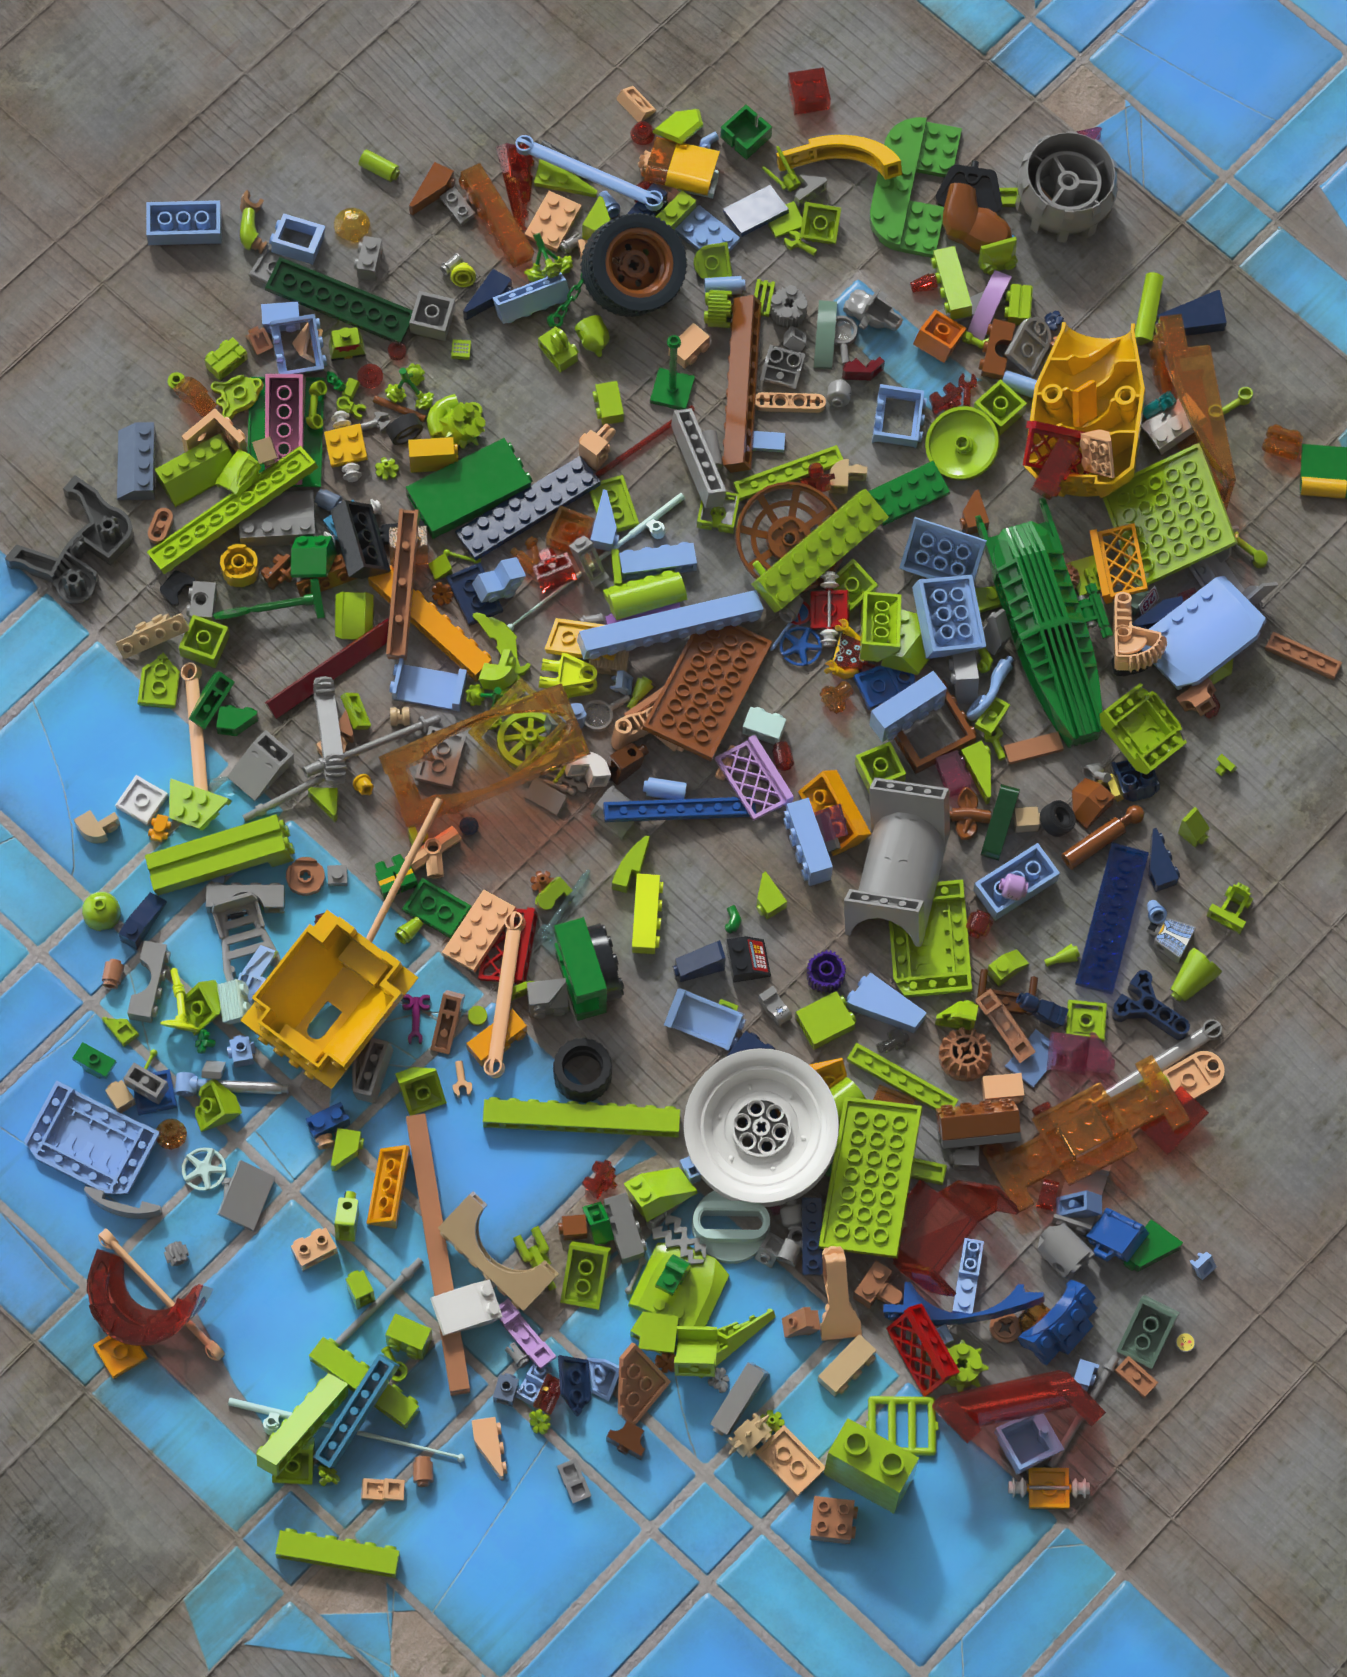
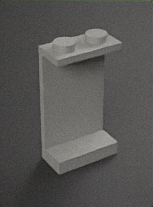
M1074 1153L1060 1197L1086 1190L1102 1195L1111 1164ZM1056 1209L1052 1222L1056 1223L1055 1226L1065 1223L1069 1228L1074 1229L1075 1233L1085 1235L1092 1229L1095 1216L1089 1218H1067L1058 1215Z

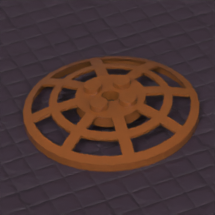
M780 482L758 491L743 507L736 525L735 540L737 551L746 570L753 578L757 579L760 577L753 570V563L755 561H759L768 570L771 567L766 562L768 558L774 555L780 560L811 533L810 528L816 524L818 526L821 525L824 518L834 514L838 510L837 507L821 491L799 482ZM793 489L791 500L778 501L769 505L764 496L775 490ZM804 491L816 497L827 508L817 514L809 506L798 502L800 492ZM758 500L763 510L756 517L752 528L743 526V519L747 511ZM790 506L788 516L778 519L773 509ZM797 508L805 511L812 518L806 523L796 518ZM765 515L768 516L772 523L768 532L758 530L760 521ZM741 533L751 536V546L756 558L750 563L747 562L742 551ZM786 534L793 536L794 542L792 544L786 543L784 539ZM756 537L766 539L769 549L762 554L758 550ZM843 557L839 561H837L829 569V571L836 572V570L839 568ZM819 577L816 579V582L809 585L802 592L817 588L824 582V579Z

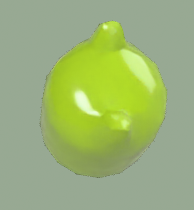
M600 315L589 316L576 324L575 332L586 350L592 351L598 357H601L602 350L610 339L609 331Z

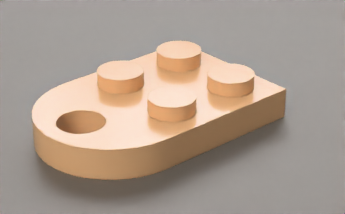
M1200 1051L1162 1073L1168 1078L1171 1085L1170 1090L1183 1107L1221 1083L1224 1076V1065L1216 1054ZM1215 1062L1218 1065V1069L1210 1070L1207 1064Z

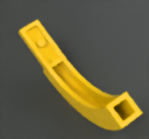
M852 135L815 137L808 139L809 144L782 151L790 168L826 159H851L872 166L881 173L885 180L902 175L900 158L887 146L864 137ZM776 153L778 169L780 172L785 171L786 168L779 153Z

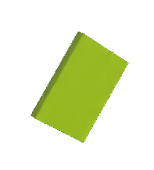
M623 475L602 480L599 487L589 492L597 515L602 492L607 490L617 532L632 529L639 525Z

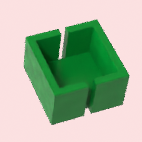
M744 105L721 126L720 138L731 147L735 145V151L747 160L772 137V126L762 117L758 118V114L748 105Z

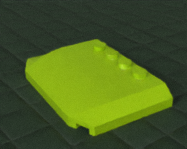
M963 879L937 882L921 947L915 946L911 936L901 926L889 921L893 979L906 998L973 991Z

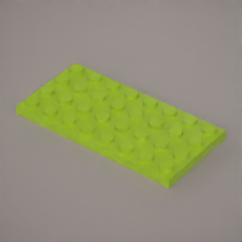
M844 1097L819 1248L825 1249L830 1246H841L844 1252L898 1258L923 1110L922 1106Z

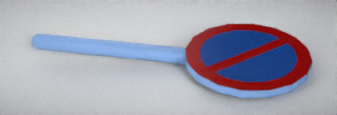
M803 601L796 620L787 624L771 646V651L775 649L784 632L791 625L801 626L810 620L811 608L806 602Z

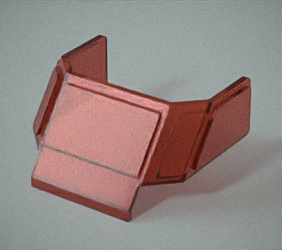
M919 1180L908 1194L904 1217L907 1226L902 1230L898 1258H893V1264L901 1273L926 1291L954 1297L957 1293L939 1273L963 1244L964 1238L970 1235L980 1221L995 1212L1018 1215L1020 1211L1017 1205L999 1186L957 1180L937 1192L923 1180Z

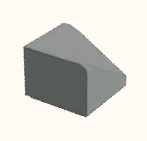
M790 326L784 334V346L793 351L801 352L806 346V333L794 326Z

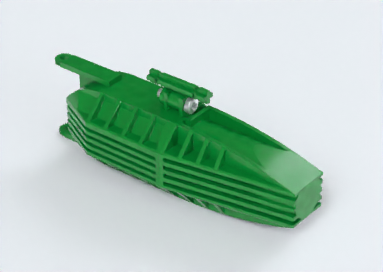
M1043 497L1039 499L1045 520L1043 523L1037 524L1029 521L1004 528L999 535L988 537L982 517L980 515L975 516V521L980 538L987 540L984 550L991 568L992 580L1001 607L1005 610L1012 634L1011 637L1023 670L1048 719L1067 747L1071 748L1072 744L1075 747L1078 744L1082 745L1098 740L1102 732L1099 715L1102 712L1100 682L1088 629H1092L1098 624V627L1101 628L1100 633L1103 639H1108L1113 636L1111 627H1108L1110 624L1100 595L1097 594L1096 583H1090L1085 586L1087 594L1090 595L1089 599H1085L1084 595L1076 596L1063 558L1064 550L1049 506Z

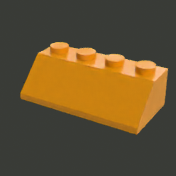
M837 770L822 771L798 791L802 799L809 798L815 816L824 812H830L841 848L831 852L833 856L859 845L872 834Z

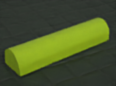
M1154 272L1145 275L1135 328L1136 342L1139 346L1152 341L1164 279V276Z

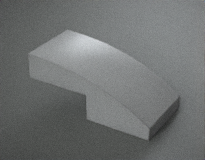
M576 1458L557 1465L572 1503L591 1496Z

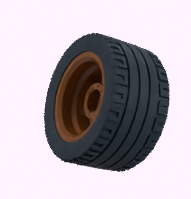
M633 213L619 216L595 230L587 240L588 243L584 246L580 270L586 291L588 290L589 295L593 297V300L598 305H601L603 309L615 315L619 314V316L625 317L641 316L667 305L681 290L680 287L683 286V281L686 278L687 258L685 256V247L681 243L682 240H680L679 235L675 233V230L670 225H667L665 221L653 215ZM626 244L631 245L629 251L625 249ZM643 249L648 250L649 254L647 256L643 253ZM614 257L619 262L618 264L613 263L612 259ZM629 264H634L635 268H629ZM649 267H653L654 271L652 274L648 272ZM619 275H623L622 282L618 281ZM636 280L641 283L640 287L636 286Z

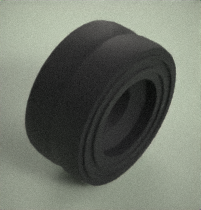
M1053 801L1043 807L1040 812V821L1043 828L1054 837L1065 835L1076 824L1074 811L1064 801Z

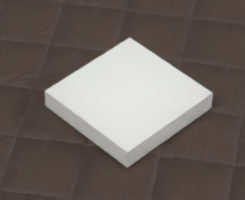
M136 775L115 807L148 826L169 795L167 792Z

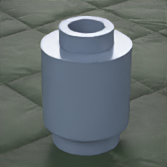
M320 489L314 500L319 507L329 512L343 502L341 496L327 489Z

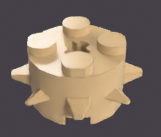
M755 1412L752 1415L754 1418L752 1421L747 1419L734 1432L736 1436L733 1439L731 1437L727 1439L732 1446L729 1454L737 1451L743 1458L745 1456L750 1458L758 1450L756 1446L760 1442L765 1444L772 1437L770 1434L772 1429L766 1424L769 1415L761 1418Z

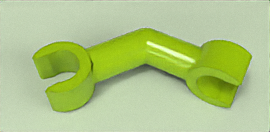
M965 331L961 340L982 349L984 342H988L989 338L981 341L975 338L972 333Z

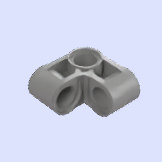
M801 1227L791 1229L780 1249L777 1260L796 1267L802 1253V1240L796 1242L792 1239V1236L796 1233L802 1235Z

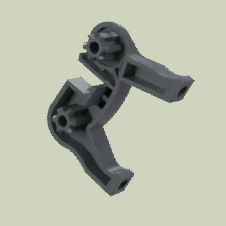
M74 475L63 488L66 498L81 503L89 523L71 538L58 558L16 544L5 557L6 565L11 569H21L32 576L53 583L63 601L70 604H80L88 601L93 596L99 578L95 570L79 559H82L88 550L111 566L133 541L134 532L131 520L124 511L109 505L101 497L98 490Z

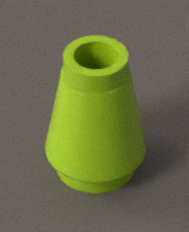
M414 917L397 928L395 937L402 944L410 943L423 926L422 921L418 917Z

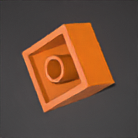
M935 309L920 328L913 345L945 363L967 328Z

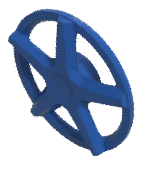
M793 627L784 632L780 640V652L789 663L796 666H806L815 662L822 651L821 639L810 627ZM797 630H804V633L800 639L796 638L790 633ZM810 633L815 636L818 645L807 642ZM787 638L793 646L784 652L783 642ZM808 650H818L817 655L807 662L806 652ZM793 653L799 654L802 663L794 662L787 656Z

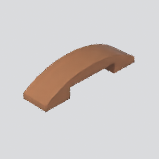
M991 988L975 999L1006 1041L1019 1063L1036 1052L1020 1026Z

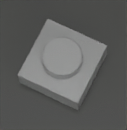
M347 865L327 866L328 886H348Z

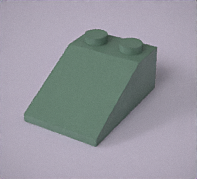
M1144 1295L1138 1303L1116 1352L1127 1357L1129 1356L1133 1360L1153 1369L1180 1312Z

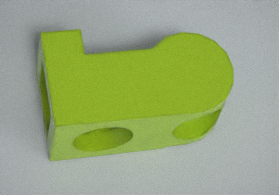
M556 877L537 895L535 905L541 910L551 909L554 906L555 900L561 894L568 896L573 890L561 877Z

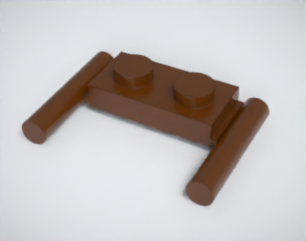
M981 969L977 998L989 990L986 989L987 969ZM1032 976L1030 978L1029 993L1036 996L1038 977ZM992 989L1010 1013L1033 1015L1021 1009L1019 1004L1016 1003L1020 993Z

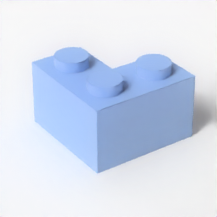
M514 557L501 560L494 571L478 574L472 585L481 603L487 601L494 602L500 598L505 597V599L514 596L515 591L522 584L526 574L518 558Z

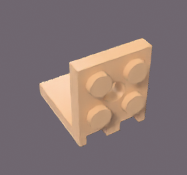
M213 409L181 437L184 452L207 441L216 434H220L223 440L235 452L240 449L247 453L246 436L240 429L236 430L233 427V423L228 417L224 418L216 409Z

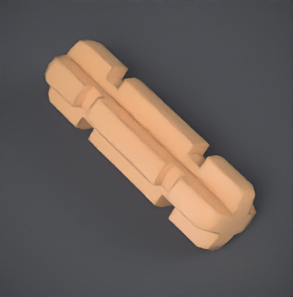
M730 745L729 748H728V750H730V749H732V748H734V747H736V746ZM728 757L722 760L724 765L730 767L734 759ZM718 769L715 777L722 781L725 780L726 777L722 770Z

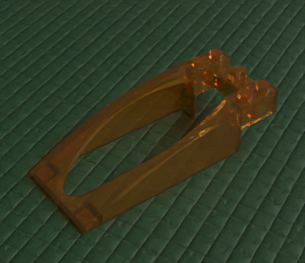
M1182 314L1159 316L1158 324H1155L1156 335L1153 336V345L1149 349L1150 359L1154 361V365H1152L1153 376L1157 377L1160 396L1167 391H1171L1176 400L1179 398L1194 433L1178 443L1180 451L1197 443L1200 444L1207 457L1227 511L1236 479L1210 345L1188 347Z
M558 684L438 730L381 755L379 759L385 774L390 779L400 804V812L406 827L412 828L424 823L436 797L443 800V803L435 819L447 813L456 814L586 757L591 753L563 684ZM519 713H553L563 717L567 722L565 735L547 753L516 774L483 788L461 793L435 794L422 800L409 770L410 767L424 761L433 762L435 758L432 750L444 740L495 717Z

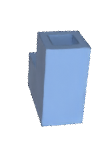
M690 1156L680 1160V1166L692 1184L701 1181V1174L692 1163Z

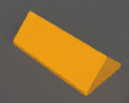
M408 1145L380 1149L366 1224L397 1229L410 1158V1148Z

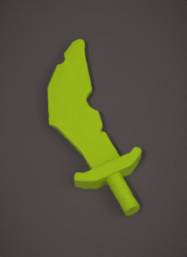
M473 613V618L480 624L488 637L497 641L496 649L500 655H502L503 649H510L516 658L514 671L517 678L514 683L518 694L525 693L520 676L530 669V664L527 663L525 666L520 667L517 658V636L504 622L494 617L488 618L482 613Z

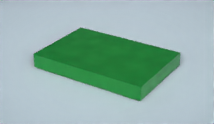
M422 878L403 906L402 911L412 917H418L422 923L451 939L472 906Z

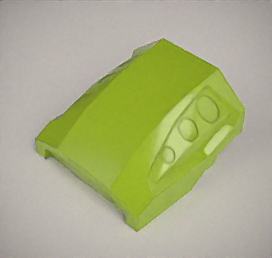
M238 449L217 478L215 484L217 487L225 488L239 497L259 477L261 466L250 454Z

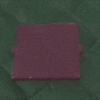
M841 804L814 812L824 843L848 835L845 823L846 818L843 815Z

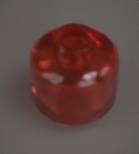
M978 909L976 912H971L966 923V928L969 931L968 935L979 939L980 936L987 937L993 925V920L990 918L991 915Z

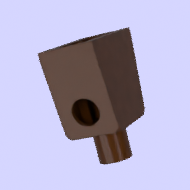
M629 743L611 754L607 763L611 773L610 779L616 785H619L640 769L644 756L649 753L648 748L644 744L636 747L634 743Z

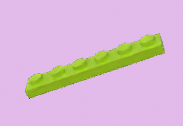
M835 445L734 482L733 486L737 494H740V501L753 497L758 491L769 485L780 482H795L831 469L835 463L843 460L838 446Z
M858 1043L855 1044L847 1057L849 1063L935 1111L936 1108H941L942 1105H952V1107H955L959 1099Z

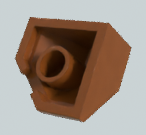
M1084 778L1072 790V810L1076 820L1087 829L1113 805L1115 796L1101 783Z

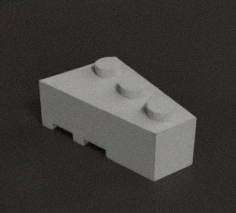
M627 1193L604 1199V1209L610 1220L614 1243L621 1264L644 1257V1251L647 1250L644 1239H640L639 1233L641 1229L638 1221L634 1219V1208L632 1203H629Z

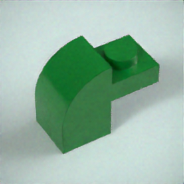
M673 1254L666 1263L665 1269L656 1282L655 1287L673 1296L679 1284L682 1285L689 1273L691 1263Z

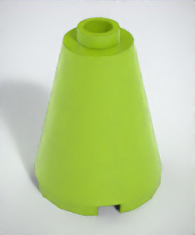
M1195 948L1189 951L1170 989L1173 992L1171 996L1178 1002L1181 1000L1187 1001L1222 973V970L1213 961H1209L1206 958L1207 956Z

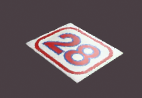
M1155 586L1139 605L1142 615L1149 611L1159 599Z

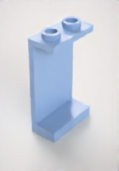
M399 659V663L395 664L393 675H396L395 681H391L389 690L392 693L393 700L460 712L467 680V670L459 669L458 674L404 665V659Z

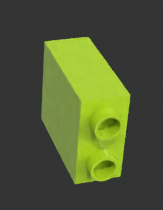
M847 1418L828 1452L824 1475L894 1514L913 1481L919 1457Z

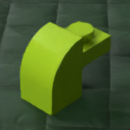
M503 649L498 665L484 663L479 676L483 689L494 690L496 687H499L503 690L514 683L517 678L514 671L516 658L510 649Z

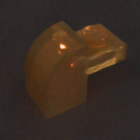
M185 376L173 388L184 403H190L201 417H205L217 405L208 395V390L192 377Z

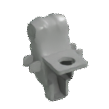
M879 288L873 296L867 294L864 290L856 289L850 294L849 299L845 301L843 311L847 315L860 320L859 327L863 330L870 325L874 328H888L896 331L902 324V317L896 314L892 306L885 301L887 294L883 291L879 294Z

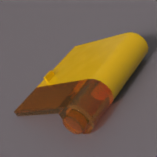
M656 137L647 166H643L641 177H644L646 182L708 196L720 151L686 143L679 144L669 139Z

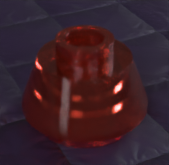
M646 121L636 123L631 129L630 135L636 144L647 145L655 138V134L652 132L654 128Z

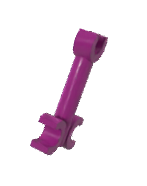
M406 994L403 1000H409L410 1003L402 1005V1008L407 1011L412 1009V1032L408 1035V1043L412 1044V1038L417 1037L419 1044H422L423 1038L419 1033L420 1008L424 1011L430 1010V1005L423 1004V1001L430 1000V995L412 997Z

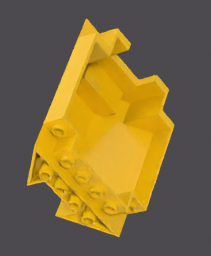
M326 910L315 926L311 924L307 926L253 995L254 1003L240 1021L259 1036L258 1040L266 1046L268 1044L274 1048L273 1051L280 1057L285 1055L290 1059L288 1063L296 1069L301 1067L305 1070L303 1074L313 1081L315 1078L332 1089L419 977L406 969L399 960L387 951H382L359 934L352 925L340 916L338 918L329 910ZM328 1001L342 1013L322 1038H311L308 1034V1026Z

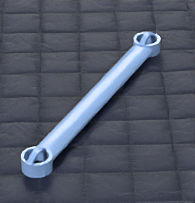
M522 135L516 139V150L521 155H532L645 204L647 209L651 211H657L663 206V196L658 191H647L533 142V139L528 135ZM521 142L525 143L529 148L521 149L519 144ZM649 198H653L658 204L652 205L647 201Z

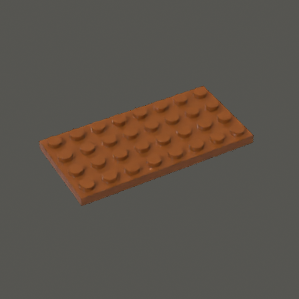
M738 625L725 626L720 630H708L703 634H691L650 711L642 730L712 761L772 641Z

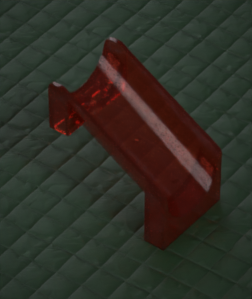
M1062 1370L942 1395L932 1404V1408L966 1443L982 1430L981 1427L1071 1408L1085 1424L1091 1427L1106 1413L1068 1372H1063Z

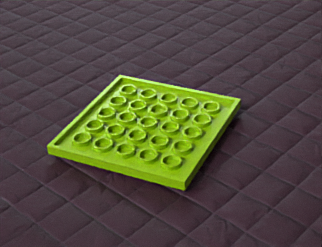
M1201 443L1188 447L1134 473V477L1129 483L1103 497L1113 528L1135 523L1147 586L1238 544ZM1132 530L1124 531L1121 536L1129 540L1133 534ZM1118 540L1120 548L1122 549L1126 543L1121 540ZM1129 545L1124 553L1132 556L1136 548ZM1124 557L1125 562L1127 563L1129 559ZM1132 562L1128 569L1135 573L1139 568V564ZM1138 578L1133 581L1138 586H1143V582Z

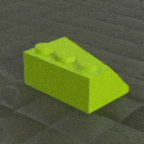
M901 609L900 650L884 658L881 666L918 675L930 658L926 659L917 613Z

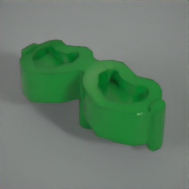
M327 371V382L334 385V389L337 392L344 391L346 389L344 382L334 372Z

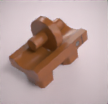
M287 553L284 556L277 554L273 559L274 566L271 569L264 567L261 570L262 577L272 590L284 580L289 583L293 580L290 575L291 556Z

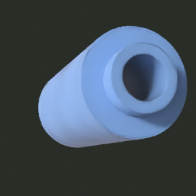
M741 276L704 278L705 293L710 290L732 291V295L742 294V291L746 290L745 279H741Z
M1006 370L1002 381L1014 392L1033 398L1037 380Z
M649 777L648 781H644L643 792H646V796L669 800L685 799L687 783Z

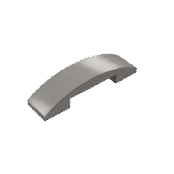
M87 1186L84 1188L86 1196L94 1204L107 1212L121 1217L145 1219L160 1216L163 1212L159 1205L142 1201L140 1208L106 1200V1195L102 1190Z

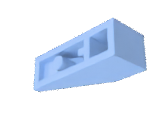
M603 490L590 541L594 543V548L611 552V549L618 545L619 535H617V527L607 490Z

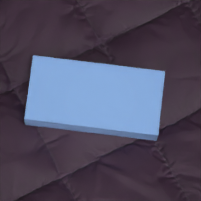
M753 432V451L784 453L785 433Z

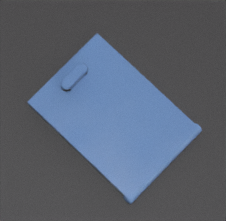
M1036 1029L1028 1038L1036 1052L1021 1063L1013 1056L1005 1065V1068L1013 1074L1022 1073V1080L1032 1088H1035L1038 1081L1063 1052L1062 1048Z

